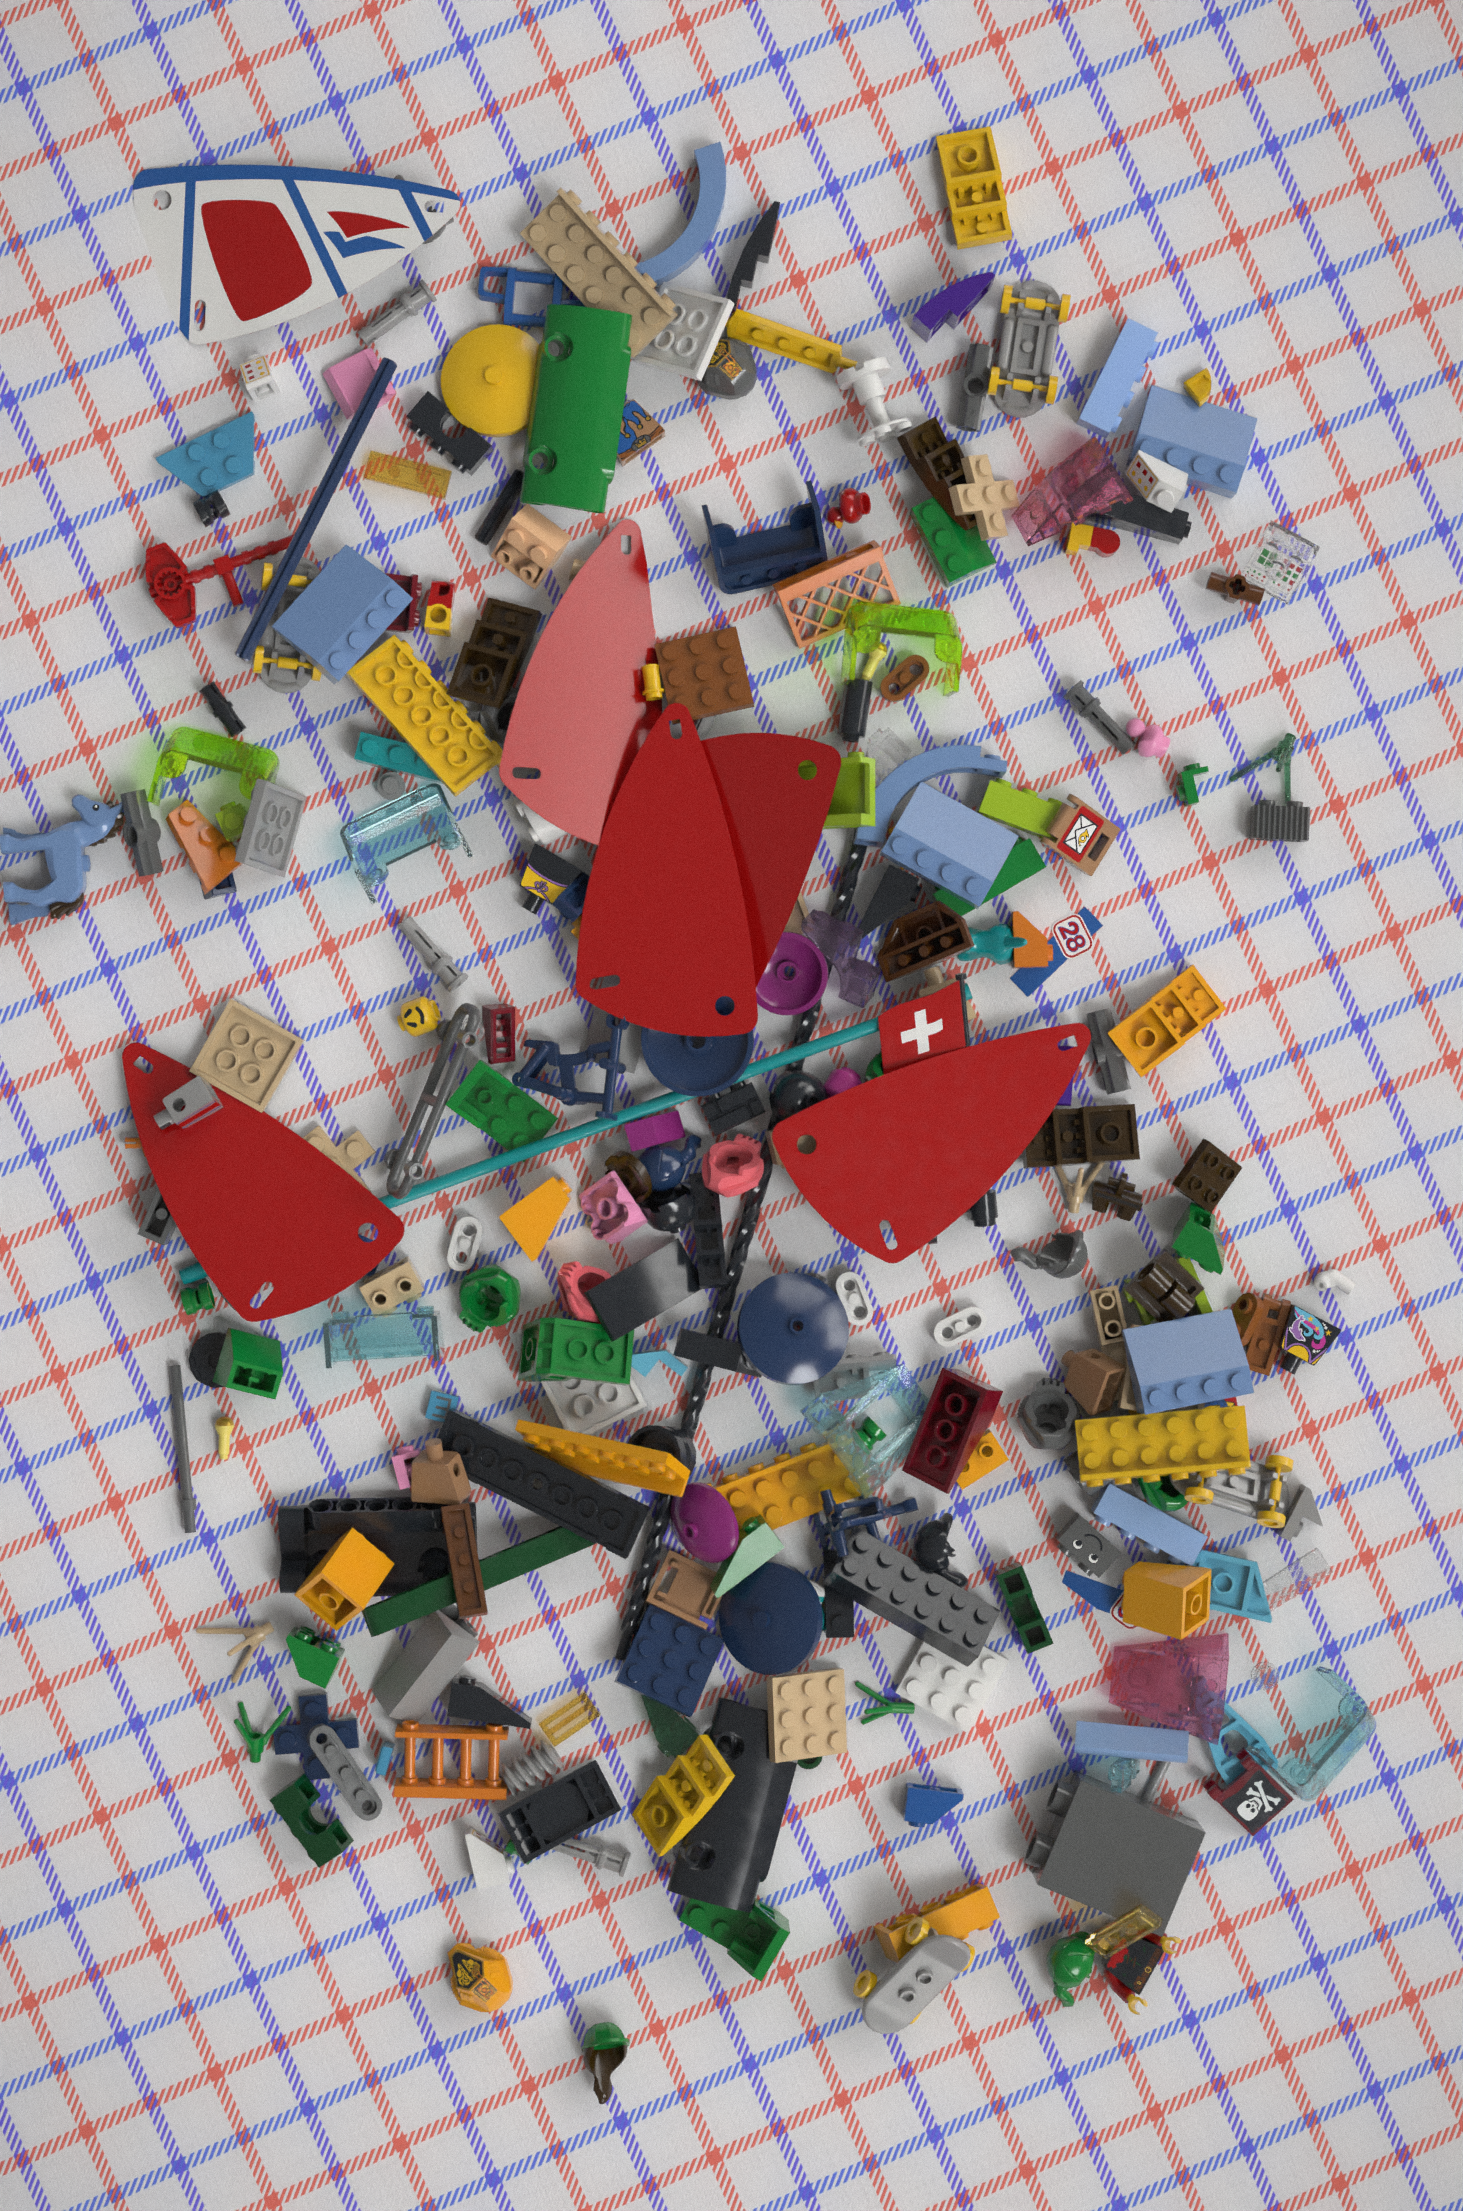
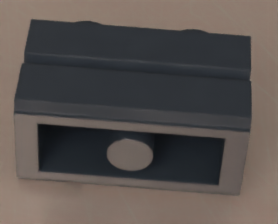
M745 1080L731 1085L729 1087L731 1092L723 1096L718 1092L704 1098L706 1104L701 1107L715 1136L766 1113L752 1082L746 1084Z

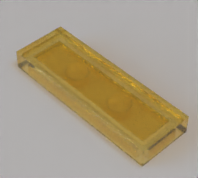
M370 450L364 479L446 500L452 471Z
M1140 1904L1086 1936L1085 1944L1107 1959L1161 1927L1163 1919L1143 1904Z

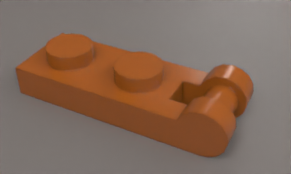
M1263 1293L1261 1299L1264 1303V1310L1248 1342L1245 1354L1251 1371L1269 1376L1290 1310L1291 1301L1286 1299L1279 1301L1273 1299L1272 1295ZM1269 1309L1278 1312L1276 1320L1267 1317Z

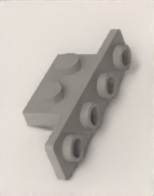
M877 1352L873 1356L862 1357L859 1354L846 1356L829 1373L814 1381L815 1402L871 1397L869 1371L895 1369L896 1354Z

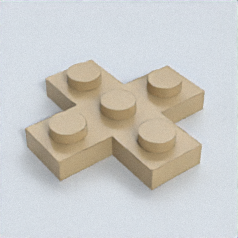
M987 454L962 458L961 463L967 484L955 485L949 488L955 516L975 514L981 541L1001 539L1008 536L1002 511L1020 507L1014 481H994Z
M320 1125L303 1137V1139L338 1164L371 1192L354 1169L375 1154L376 1151L359 1130L338 1146L333 1143Z

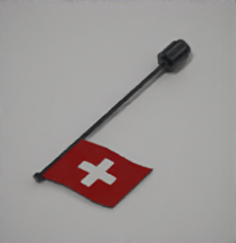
M966 973L955 974L957 981L932 994L897 1004L878 1016L884 1074L970 1046L964 980L967 979ZM989 1189L969 1209L970 1219L973 1220L975 1227H988L996 1224V1218L998 1217L996 1190Z

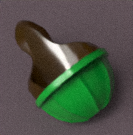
M610 2022L593 2025L587 2031L584 2044L581 2046L585 2067L594 2075L593 2091L598 2098L599 2104L606 2103L612 2094L611 2074L626 2058L627 2047L630 2045V2040L625 2038L621 2029Z

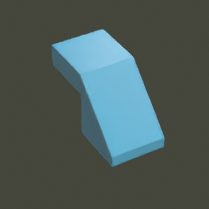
M667 1349L632 1353L631 1366L644 1377L647 1376L658 1360L662 1361L680 1376L688 1369V1365Z

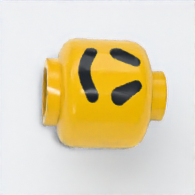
M424 996L403 1003L400 1007V1015L397 1016L401 1030H407L414 1037L435 1030L438 1026V1021L441 1020L436 1002Z

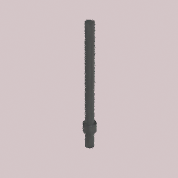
M181 1365L169 1366L182 1497L179 1500L180 1511H183L185 1533L196 1532L194 1510L197 1509L196 1498H193Z

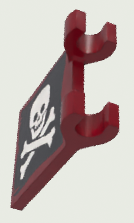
M1243 1747L1235 1754L1245 1768L1239 1776L1224 1789H1221L1211 1777L1202 1785L1212 1799L1217 1801L1254 1836L1294 1799Z

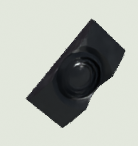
M594 1760L497 1814L522 1863L525 1864L622 1809L597 1761Z

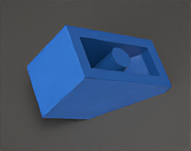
M907 1782L903 1808L904 1821H908V1825L913 1827H925V1824L935 1823L963 1800L964 1793L962 1789Z

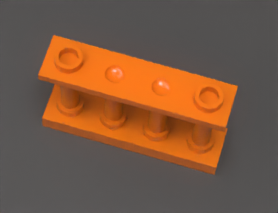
M406 1720L398 1723L395 1737L405 1738L404 1775L396 1778L394 1797L506 1800L508 1786L505 1780L499 1777L500 1740H508L509 1726L495 1723H487L486 1726L419 1724L415 1720ZM416 1738H433L432 1776L429 1778H418L415 1775ZM444 1739H461L460 1776L457 1779H446L443 1776ZM472 1739L489 1740L488 1777L485 1780L474 1779L471 1776Z

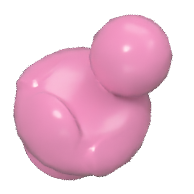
M1133 718L1127 722L1126 732L1131 737H1140L1138 743V753L1140 756L1152 757L1154 755L1161 758L1166 753L1170 745V738L1164 736L1160 726L1152 724L1145 727L1143 720Z

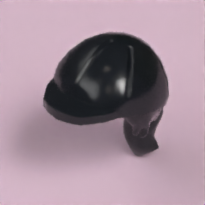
M946 1512L939 1519L926 1523L918 1530L913 1543L914 1554L921 1565L962 1588L968 1584V1579L965 1575L948 1570L950 1564L948 1556L955 1557L956 1554H952L955 1549L947 1541L953 1516Z

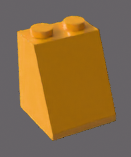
M553 1176L499 1216L500 1220L532 1262L542 1253L572 1199L569 1195L572 1189L563 1177L558 1180L556 1176Z
M352 1527L337 1540L294 1595L337 1631L366 1607L395 1563Z
M1139 1561L1124 1571L1122 1577L1124 1596L1121 1602V1609L1123 1611L1122 1622L1182 1640L1209 1620L1210 1568Z

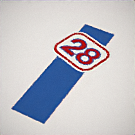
M1086 907L1078 914H1070L1056 921L1052 926L1054 936L1047 942L1048 945H1053V961H1048V967L1020 968L1010 979L1029 997L1067 959H1075L1089 952L1094 944L1092 936L1103 925Z
M1066 1570L1062 1580L1064 1585L1096 1609L1110 1613L1111 1618L1125 1629L1135 1630L1138 1628L1137 1626L1122 1622L1123 1611L1121 1609V1602L1124 1596L1123 1590Z

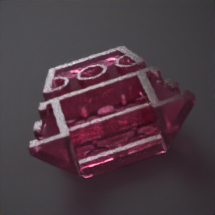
M1094 436L1054 468L1030 492L1011 516L1029 547L1062 532V526L1072 522L1075 526L1085 522V516L1096 511L1104 514L1112 510V504L1121 500L1126 504L1133 501V498L1098 439Z
M1228 1633L1183 1638L1182 1640L1175 1639L1115 1646L1108 1703L1153 1719L1166 1726L1189 1731V1735L1218 1745L1224 1716L1229 1665Z

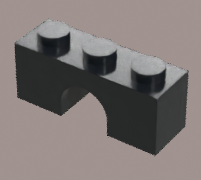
M427 391L406 416L410 423L408 428L419 438L423 435L431 441L429 446L440 456L444 453L452 459L450 464L461 474H464L466 471L472 476L493 452L492 445L471 427L459 438L447 437L443 433V425L451 416L450 410Z

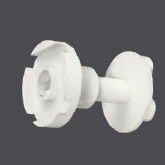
M886 357L865 361L863 366L856 369L853 366L836 376L839 389L848 390L854 388L860 405L867 406L874 428L858 437L860 447L871 445L879 438L882 443L890 441L897 437L896 431L900 433L913 427L910 418L890 421L882 401L886 393L880 379L892 369Z

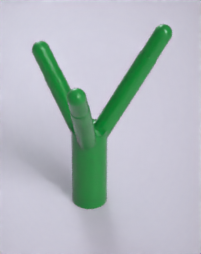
M855 1682L856 1687L885 1705L865 1709V1714L872 1715L862 1719L861 1724H867L889 1713L914 1714L915 1705L913 1702H890L862 1683Z

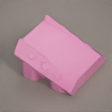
M372 348L362 350L322 373L346 419L353 418L380 364ZM390 382L377 408L387 404L396 394Z
M615 1171L608 1173L578 1195L581 1199L583 1212L586 1215H590L593 1219L591 1232L597 1240H605L610 1244H615L625 1240L624 1238L648 1221Z

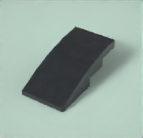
M679 1238L586 1291L584 1294L611 1342L701 1289L699 1274Z

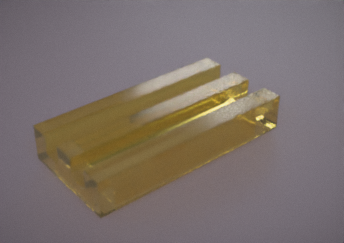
M584 1691L539 1722V1725L555 1747L599 1717L601 1713L596 1709L594 1703ZM581 1701L585 1702V1705L577 1709L575 1712L564 1718L562 1721H560L550 1729L548 1728V1724H550L558 1717L569 1711L571 1708L579 1704ZM588 1709L592 1712L557 1738L553 1735Z

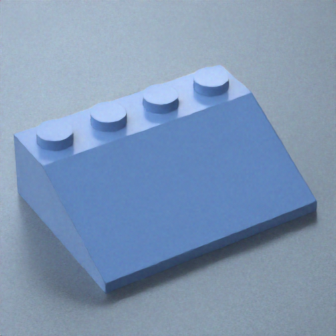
M1151 385L1126 465H1130L1137 451L1140 450L1187 473V485L1232 499L1237 493L1243 475L1257 418L1207 402L1199 407L1192 397Z
M346 544L271 627L333 684H336L413 598L393 579Z
M921 781L880 855L978 910L1019 836Z
M1231 1309L1122 1329L1137 1413L1146 1415L1254 1393L1249 1364Z

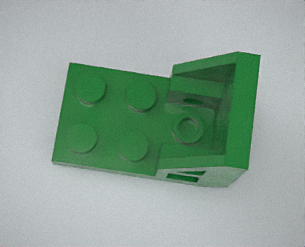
M483 1060L478 1061L445 1104L478 1129L483 1130L508 1151L543 1139L558 1120L554 1114Z
M539 1318L523 1325L518 1380L546 1382L580 1379L627 1386L630 1384L634 1330L611 1342L602 1324L561 1318Z
M690 1898L679 1916V1921L727 1948V1954L752 1977L761 1982L790 1934L789 1920L779 1911L756 1898L752 1912L734 1910Z

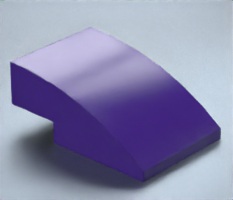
M992 272L978 274L949 286L934 296L914 314L911 329L926 343L945 322L954 330L989 292L996 275Z

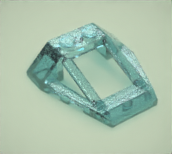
M900 1364L872 1374L870 1377L857 1382L853 1381L845 1384V1386L821 1393L802 1408L800 1412L813 1430L824 1437L850 1473L848 1478L865 1499L888 1481L909 1452L929 1399L905 1365ZM872 1387L844 1415L834 1406ZM887 1390L909 1422L873 1456L851 1423ZM891 1455V1457L887 1460V1462H886V1463L883 1465V1467L881 1468V1467H880V1464H881L882 1462H884V1461Z

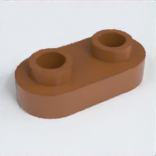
M920 655L907 657L882 680L880 685L882 697L889 702H899L927 678L929 673L927 660ZM913 665L918 666L920 673L917 675L911 674L910 667ZM889 685H898L899 691L897 693H891L889 691Z
M1252 1293L1242 1294L1232 1309L1243 1347L1250 1341L1264 1310L1262 1299Z

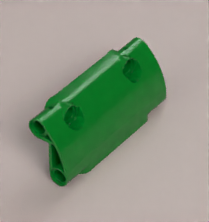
M547 304L543 338L538 347L524 448V474L520 502L541 506L552 505L593 513H605L608 485L611 484L615 472L629 374L631 347L628 344L632 315L590 307ZM550 342H555L558 345L559 353L557 356H552L549 353L548 344ZM535 454H539L543 458L541 469L533 466L532 458Z

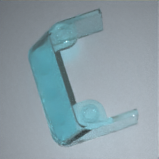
M436 783L423 786L352 820L340 830V836L353 870L371 904L377 902L371 887L384 883L389 875L387 866L437 842L441 849L453 850L462 844L468 858L473 856L466 837L441 786Z
M434 1306L417 1307V1312L350 1316L349 1311L333 1312V1317L323 1322L326 1368H332L339 1361L434 1355V1361H440L445 1353L440 1311H434Z
M1318 1666L1316 1671L1343 1696L1338 1705V1712L1344 1721L1308 1762L1298 1757L1291 1758L1281 1768L1262 1749L1251 1745L1246 1748L1298 1799L1307 1802L1313 1801L1320 1796L1376 1730V1720L1365 1701L1333 1670Z

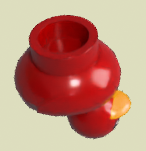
M854 488L842 490L839 493V507L834 506L827 511L826 519L828 523L836 526L838 529L842 528L844 521L849 524L857 523L863 515L870 513L871 502L866 492L859 493Z

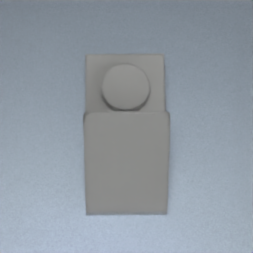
M1302 1484L1300 1485L1285 1514V1526L1278 1528L1276 1534L1288 1541H1291L1292 1537L1296 1538L1303 1527V1522H1301L1303 1517L1323 1526L1310 1488Z

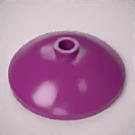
M795 932L782 933L777 947L756 987L757 1004L762 1008L778 1015H796L813 1007L822 997L828 982V966L823 952L811 939ZM785 967H792L794 974L788 976L785 973Z
M701 1482L686 1484L683 1496H673L670 1514L675 1535L682 1546L696 1558L708 1563L721 1562L733 1554L738 1544L739 1530L735 1514L723 1495L713 1487Z

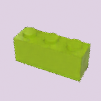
M996 778V781L990 780L988 782L977 813L1039 838L1046 837L1052 842L1055 840L1054 837L1045 831L1063 802L1053 798H1048V801L1037 798V792L1027 788H1022V791L1011 788L1012 783L1000 778Z

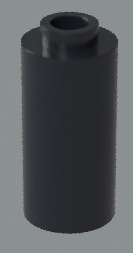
M845 678L837 732L838 735L843 736V741L859 743V738H865L873 686L871 681Z

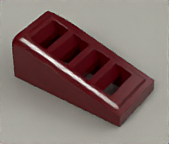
M505 1003L483 1005L482 1021L488 1063L514 1062L515 1006ZM501 1014V1018L496 1019V1015ZM496 1026H503L502 1030H496ZM504 1037L505 1041L496 1042V1038ZM506 1048V1052L497 1053V1049Z

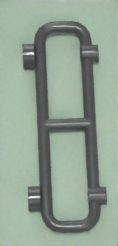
M462 1004L455 1011L452 1020L446 1019L438 1024L436 1033L443 1042L400 1148L391 1149L384 1156V1164L390 1169L386 1183L387 1192L396 1199L406 1197L411 1191L415 1180H419L424 1176L425 1168L422 1162L446 1106L445 1104L448 1101L468 1049L474 1048L478 1043V1036L475 1032L479 1024L480 1012L473 1004ZM466 1015H469L465 1029L461 1030L460 1027ZM470 1035L469 1042L465 1043L466 1036ZM457 1041L458 1046L439 1093L435 1096L433 1095L453 1044ZM430 1105L433 1108L430 1112V1115L428 1117V1120L426 1122L418 1145L415 1149L411 1161H409L408 1155L415 1141V1138L417 1136L425 1113L428 1109V1106ZM417 1166V1171L412 1174L413 1167ZM404 1170L405 1177L400 1187H398L400 1175Z

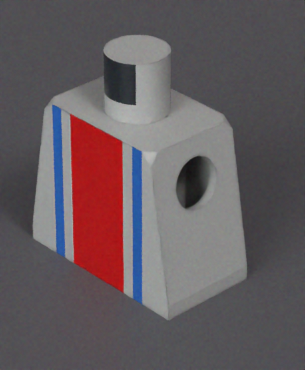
M197 1076L162 1100L166 1109L154 1115V1119L161 1130L174 1123L184 1129L223 1108V1105L211 1084L201 1076Z

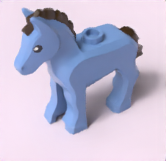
M79 794L72 798V807L80 814L82 818L80 821L63 824L47 833L32 835L3 828V834L0 835L1 853L5 855L45 851V858L52 880L39 890H27L19 887L14 882H3L4 900L8 903L10 925H16L35 917H47L49 915L51 919H60L62 915L66 914V916H69L81 907L84 902V893L87 885L86 872L91 870L90 856L85 855V847L104 844L107 842V839L116 836V833L120 831L119 827L123 825L122 818L124 813L122 812V804L113 805L111 800L104 804ZM15 902H26L30 904L22 906L16 904Z

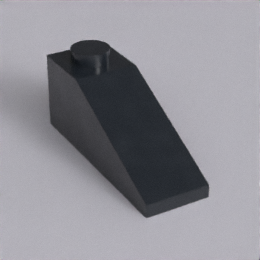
M889 864L852 941L858 943L904 908L909 900L915 902L921 890V887L917 885L920 879Z
M680 1328L673 1355L761 1378L762 1375L746 1360L739 1341Z
M836 1549L823 1551L824 1578L837 1555ZM824 1584L826 1638L854 1637L853 1600Z
M460 1675L459 1679L454 1678L447 1716L520 1728H531V1717L482 1682H476L475 1677Z

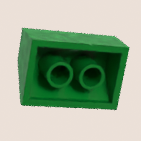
M934 497L911 508L910 516L947 588L997 563L986 540L981 541L978 525L965 531L941 507Z

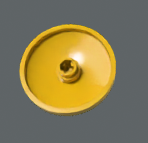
M501 324L482 326L461 337L447 354L441 371L442 395L454 418L468 430L471 427L479 435L487 437L510 436L528 427L539 343L526 332L513 326Z

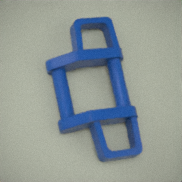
M482 267L480 269L478 297L481 301L504 304L503 325L544 328L545 316L514 314L516 282L554 285L552 304L586 307L580 300H562L564 282L556 273L519 271L517 267ZM487 277H507L505 295L484 291L485 279Z

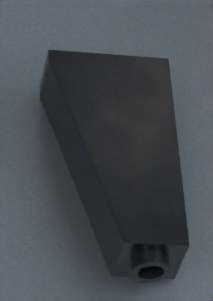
M1096 482L1088 494L1082 517L1083 520L1178 545L1183 540V537L1188 538L1192 522L1187 521L1188 512L1174 508L1171 513L1146 501L1143 497Z

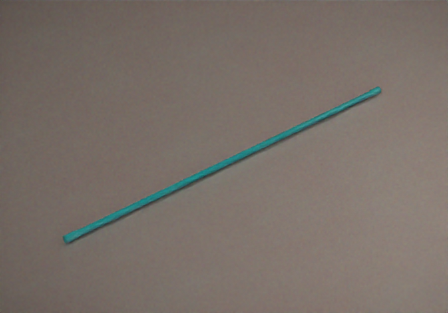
M965 983L966 1001L973 999L967 983ZM878 1017L749 1063L745 1072L735 1083L878 1032ZM672 1091L612 1113L618 1115L617 1121L598 1118L413 1185L411 1191L403 1199H396L391 1195L378 1199L391 1209L694 1099L697 1096H687ZM199 1262L179 1269L184 1285L208 1277Z

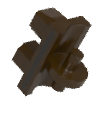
M1124 1172L1121 1173L1119 1179L1109 1176L1107 1183L1094 1180L1092 1186V1210L1106 1213L1111 1202L1119 1205L1116 1212L1117 1217L1131 1221L1136 1211H1141L1143 1202H1141L1142 1194L1134 1192L1136 1184L1127 1182L1128 1174Z

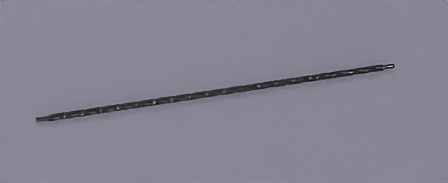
M856 829L852 840V847L842 873L839 891L835 897L829 917L827 932L820 948L827 962L828 980L833 966L834 954L837 951L844 929L846 913L851 905L857 885L858 873L868 847L854 844ZM822 997L813 1007L803 1012L791 1048L810 1041L820 1011ZM805 1058L787 1064L785 1071L792 1069L802 1071ZM773 1112L767 1131L774 1129L781 1122L775 1117ZM767 1138L760 1152V1158L763 1159L764 1171L758 1186L749 1190L742 1214V1222L738 1228L730 1255V1262L726 1269L728 1287H721L717 1306L707 1332L709 1335L723 1338L724 1329L730 1317L736 1288L740 1282L747 1259L748 1247L754 1235L761 1204L772 1174L773 1163ZM700 1362L697 1366L693 1389L687 1400L680 1429L685 1431L692 1441L714 1368L712 1365ZM660 1493L656 1514L652 1520L645 1543L644 1556L639 1564L632 1588V1596L627 1605L620 1628L622 1635L615 1658L624 1661L633 1634L635 1635L638 1629V1622L644 1609L651 1578L662 1548L663 1537L670 1521L673 1495Z

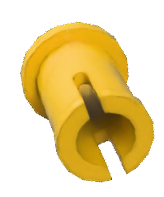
M648 664L642 666L641 670L645 688L642 694L646 696L647 701L662 699V694L665 690L661 688L659 665Z

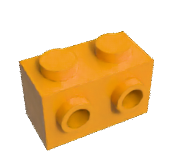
M989 1429L984 1432L956 1481L962 1490L1009 1460Z

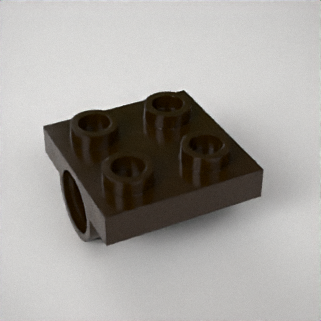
M1203 1138L1172 1185L1184 1196L1212 1213L1243 1167Z
M1165 1248L1124 1286L1125 1290L1158 1322L1183 1317L1193 1307L1195 1297L1205 1289Z

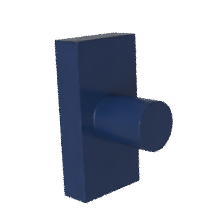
M585 872L576 878L552 904L560 911L564 918L570 919L572 922L583 913L590 878Z

